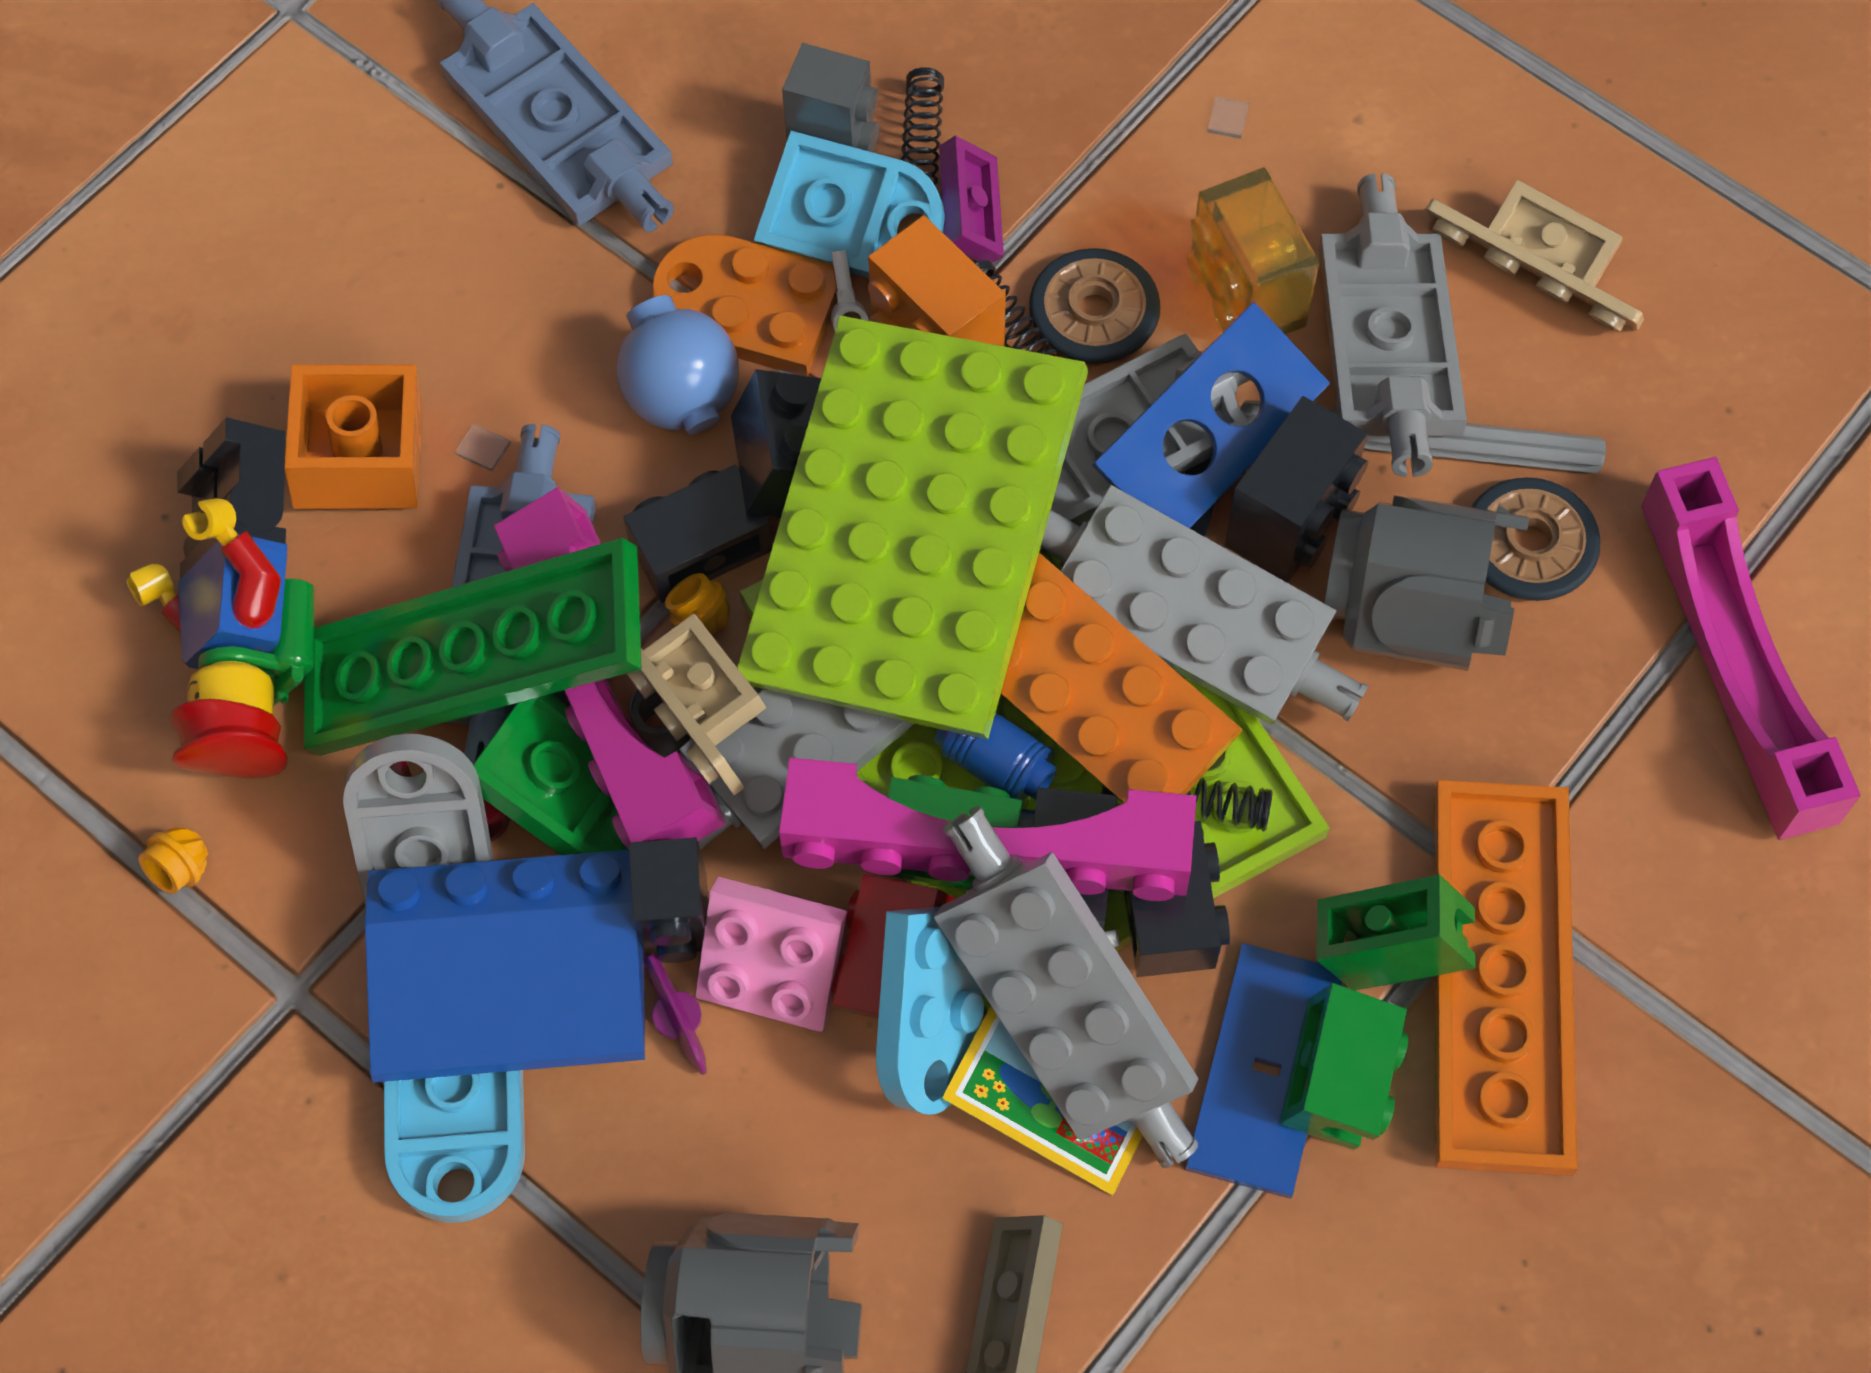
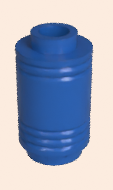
M995 713L988 740L938 729L934 741L942 747L941 754L944 757L951 759L953 763H957L958 766L964 768V770L990 787L1001 789L1007 792L1011 798L1022 800V802L1029 796L1036 800L1038 787L1048 788L1057 772V767L1051 764L1054 754L1052 748L1046 746L1043 742H1039L1038 739L1001 715H997V713Z

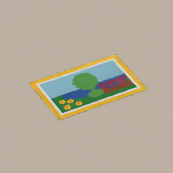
M990 1006L942 1096V1099L1112 1196L1143 1137L1134 1121H1124L1079 1140L992 1006Z

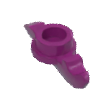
M648 955L645 957L644 964L659 998L652 1014L655 1028L664 1037L679 1040L686 1058L701 1075L707 1073L706 1058L702 1045L695 1033L701 1024L702 1013L700 1005L694 996L686 992L675 991L662 962L657 960V955Z

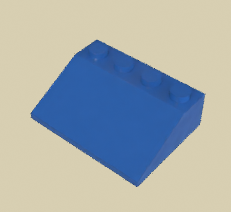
M629 850L368 871L365 940L370 1075L373 1083L645 1060L644 949L633 923Z

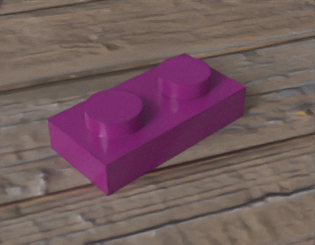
M955 135L939 145L942 202L945 213L944 234L967 257L977 262L988 260L994 263L1004 257L997 157Z

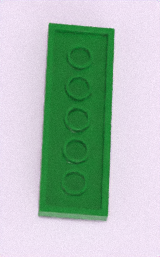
M619 538L315 627L314 667L304 678V749L322 756L374 742L385 737L400 735L642 669L637 546L624 538Z

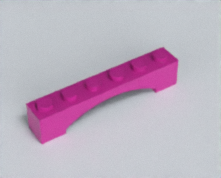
M1717 457L1657 471L1641 508L1777 839L1782 840L1839 825L1861 794L1837 738H1829L1812 717L1795 689L1772 641L1746 564L1736 518L1739 509Z
M556 487L494 525L504 548L498 552V558L505 572L601 544L585 508L559 487ZM608 679L565 690L571 703L570 706L565 708L567 719L579 738L588 742L594 759L588 763L590 772L598 787L607 796H611L618 814L612 817V822L619 838L628 849L629 843L692 837H697V841L727 825L710 785L694 763L677 751L665 758L659 755L633 727L621 709Z
M789 757L779 831L783 858H793L795 863L814 869L829 868L833 866L834 862L861 865L863 870L878 875L898 874L901 872V869L928 871L930 876L950 882L964 881L969 878V875L974 876L951 839L943 832V828L950 822L949 820L915 811L875 791L858 779L857 764ZM1128 789L1126 803L1086 819L1043 827L992 828L1010 856L1017 854L1021 860L1032 862L1053 852L1080 894H1099L1107 888L1133 891L1136 897L1144 900L1165 901L1173 898L1174 895L1186 896L1191 874L1196 796Z

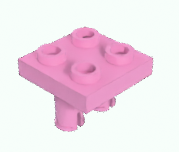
M718 876L710 890L695 998L823 1032L830 1016L833 998L832 986L839 963L847 911L831 905H823V903L808 901L767 888H760V886H752Z

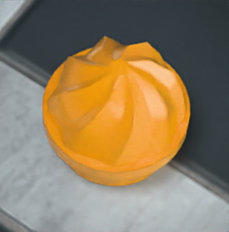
M702 573L693 574L683 579L670 591L665 600V606L671 613L670 622L674 627L695 613L709 633L716 635L725 627L728 621L730 607L726 598V590L719 582L710 581Z
M175 826L162 832H156L147 839V849L139 855L138 861L145 875L159 889L168 894H175L182 887L192 888L200 881L207 865L208 850L203 838L198 833L187 828Z

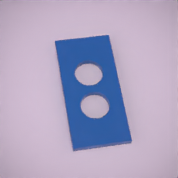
M1253 302L1097 458L1092 466L1110 485L1190 528L1257 459L1301 397L1305 396L1314 401L1330 382L1262 309ZM1239 373L1249 378L1257 387L1260 396V408L1257 416L1250 424L1233 426L1221 420L1215 413L1211 403V391L1214 383L1221 375ZM1181 421L1193 422L1202 427L1209 435L1213 454L1208 467L1198 475H1184L1174 470L1166 461L1163 453V439L1167 430L1174 423Z

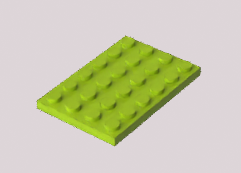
M840 315L738 664L739 671L750 685L764 690L988 740L1087 378L1088 369L1085 362Z

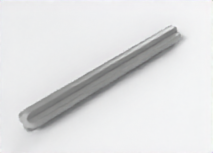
M1246 400L1241 405L1240 410L1250 423L1259 412L1260 401ZM1325 408L1337 415V409ZM1466 423L1463 436H1427L1429 452L1431 456L1598 473L1603 467L1606 456L1605 440L1594 436ZM1367 436L1364 449L1391 452L1390 437Z

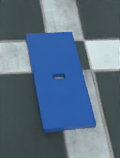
M1242 943L1194 1137L1198 1142V1148L1188 1157L1186 1171L1289 1199L1292 1198L1307 1133L1280 1125L1279 1122L1308 998L1331 983L1340 986L1343 983L1320 963ZM1254 1061L1280 1068L1279 1076L1252 1070Z

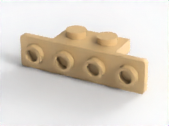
M1519 180L1515 182L1489 228L1433 198L1427 205L1426 210L1429 216L1436 221L1432 228L1436 233L1459 246H1463L1467 239L1488 249L1484 258L1510 274L1515 275L1518 268L1521 267L1540 278L1536 287L1561 302L1568 303L1571 296H1574L1592 306V309L1588 315L1602 325L1620 332L1624 325L1638 331L1643 323L1644 317L1641 311L1595 287L1623 241L1622 236Z
M694 613L646 649H641L642 669L626 674L645 699L655 692L661 698L663 703L653 710L675 740L678 741L688 734L695 743L692 748L686 751V754L708 784L720 777L735 796L745 787L716 748V745L767 707Z

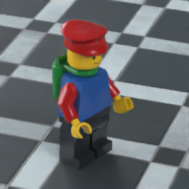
M227 417L203 442V448L199 447L177 471V493L192 496V513L185 514L182 518L183 527L188 536L183 546L185 559L180 563L178 595L174 592V586L168 571L159 564H148L131 572L126 583L139 606L142 607L157 599L161 601L164 607L161 614L181 633L182 661L189 668L199 669L192 674L188 682L187 702L172 709L170 715L171 724L179 735L181 745L175 750L172 762L179 768L190 771L246 779L266 778L280 774L286 768L288 759L284 749L278 743L281 725L274 717V706L279 702L286 703L289 692L297 687L304 676L308 675L314 667L315 589L307 581L285 579L287 561L286 529L275 527L281 521L284 511L286 432Z

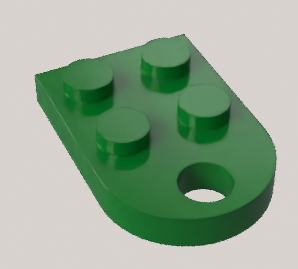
M552 694L518 702L473 764L479 776L483 799L560 855L629 850L619 838L612 822V817L618 814L611 796H607L598 787L590 772L588 763L594 759L588 742L579 738L567 719L565 708L568 706Z

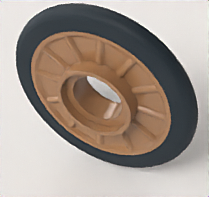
M1099 248L1072 251L1052 261L1035 280L1029 300L1030 316L1033 317V326L1041 328L1040 337L1049 339L1048 346L1056 349L1057 353L1067 358L1086 363L1116 361L1140 349L1155 331L1161 309L1156 284L1139 263L1121 253ZM1100 295L1110 302L1111 308L1103 315L1092 316L1084 313L1078 304L1086 296Z
M1524 477L1510 479L1487 489L1471 506L1497 511L1499 506L1504 507L1511 514L1528 516V527L1540 529L1548 539V546L1545 549L1530 551L1523 548L1517 542L1515 532L1518 529L1495 525L1486 582L1496 590L1523 600H1550L1574 591L1593 572L1599 558L1601 545L1597 522L1588 506L1575 493L1560 484L1539 478Z

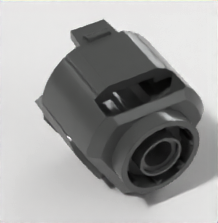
M1394 495L1393 503L1379 502L1365 513L1342 509L1332 555L1325 604L1337 610L1333 617L1334 619L1345 620L1343 639L1354 652L1465 671L1469 670L1472 653L1505 656L1514 608L1511 607L1510 600L1483 594L1494 529L1496 525L1527 530L1529 517L1511 514L1504 507L1499 506L1497 511L1398 495Z
M724 1213L715 1217L702 1216L686 1231L681 1241L656 1240L651 1247L647 1261L641 1304V1348L645 1363L668 1365L669 1373H844V1359H858L862 1304L829 1299L830 1252H852L858 1239L859 1223L833 1221L830 1218Z

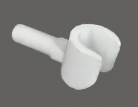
M847 251L832 252L838 303L834 305L831 311V321L834 329L836 330L839 316L849 311L856 312L860 315V319L869 321L864 307L855 299Z

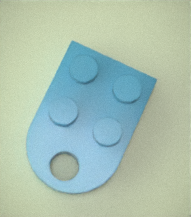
M790 131L754 237V242L832 265V252L846 250L850 273L869 278L868 256L897 235L898 225L904 217L910 214L925 215L944 233V206L932 180L921 169L908 162Z
M940 907L886 911L876 1045L877 1075L886 1098L897 1108L927 1115L940 1113L951 1105V1103L942 1099V1096L978 1031L984 1014L981 989L934 919Z
M523 1070L384 1082L385 1165L391 1183L410 1208L422 1216L435 1221L459 1223L474 1220L488 1214L508 1198L520 1179L525 1161ZM455 1169H463L472 1173L474 1176V1186L471 1193L465 1199L458 1202H446L438 1197V1184L446 1173Z

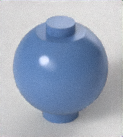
M669 295L648 299L632 308L626 317L633 331L622 341L616 362L617 381L626 403L646 422L667 430L686 429L687 434L692 435L716 425L721 420L719 413L727 407L735 393L739 377L738 356L730 336L718 322L706 314L693 309H676Z

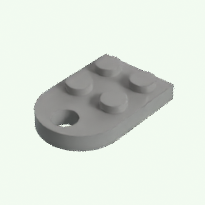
M400 734L373 742L353 759L346 776L343 806L365 909L368 871L494 861L479 776L472 762L459 749L435 737L421 734ZM410 761L421 766L424 772L417 776L405 777L396 774L391 770L390 766L396 762Z

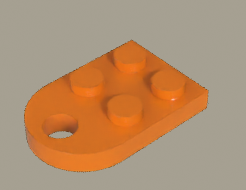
M719 234L694 237L674 247L660 262L653 281L654 297L669 295L676 309L697 310L718 322L730 336L738 359L802 376H808L831 319V311L838 301L834 265L762 244ZM682 275H692L702 281L695 290L687 293L677 292L670 287L672 281Z

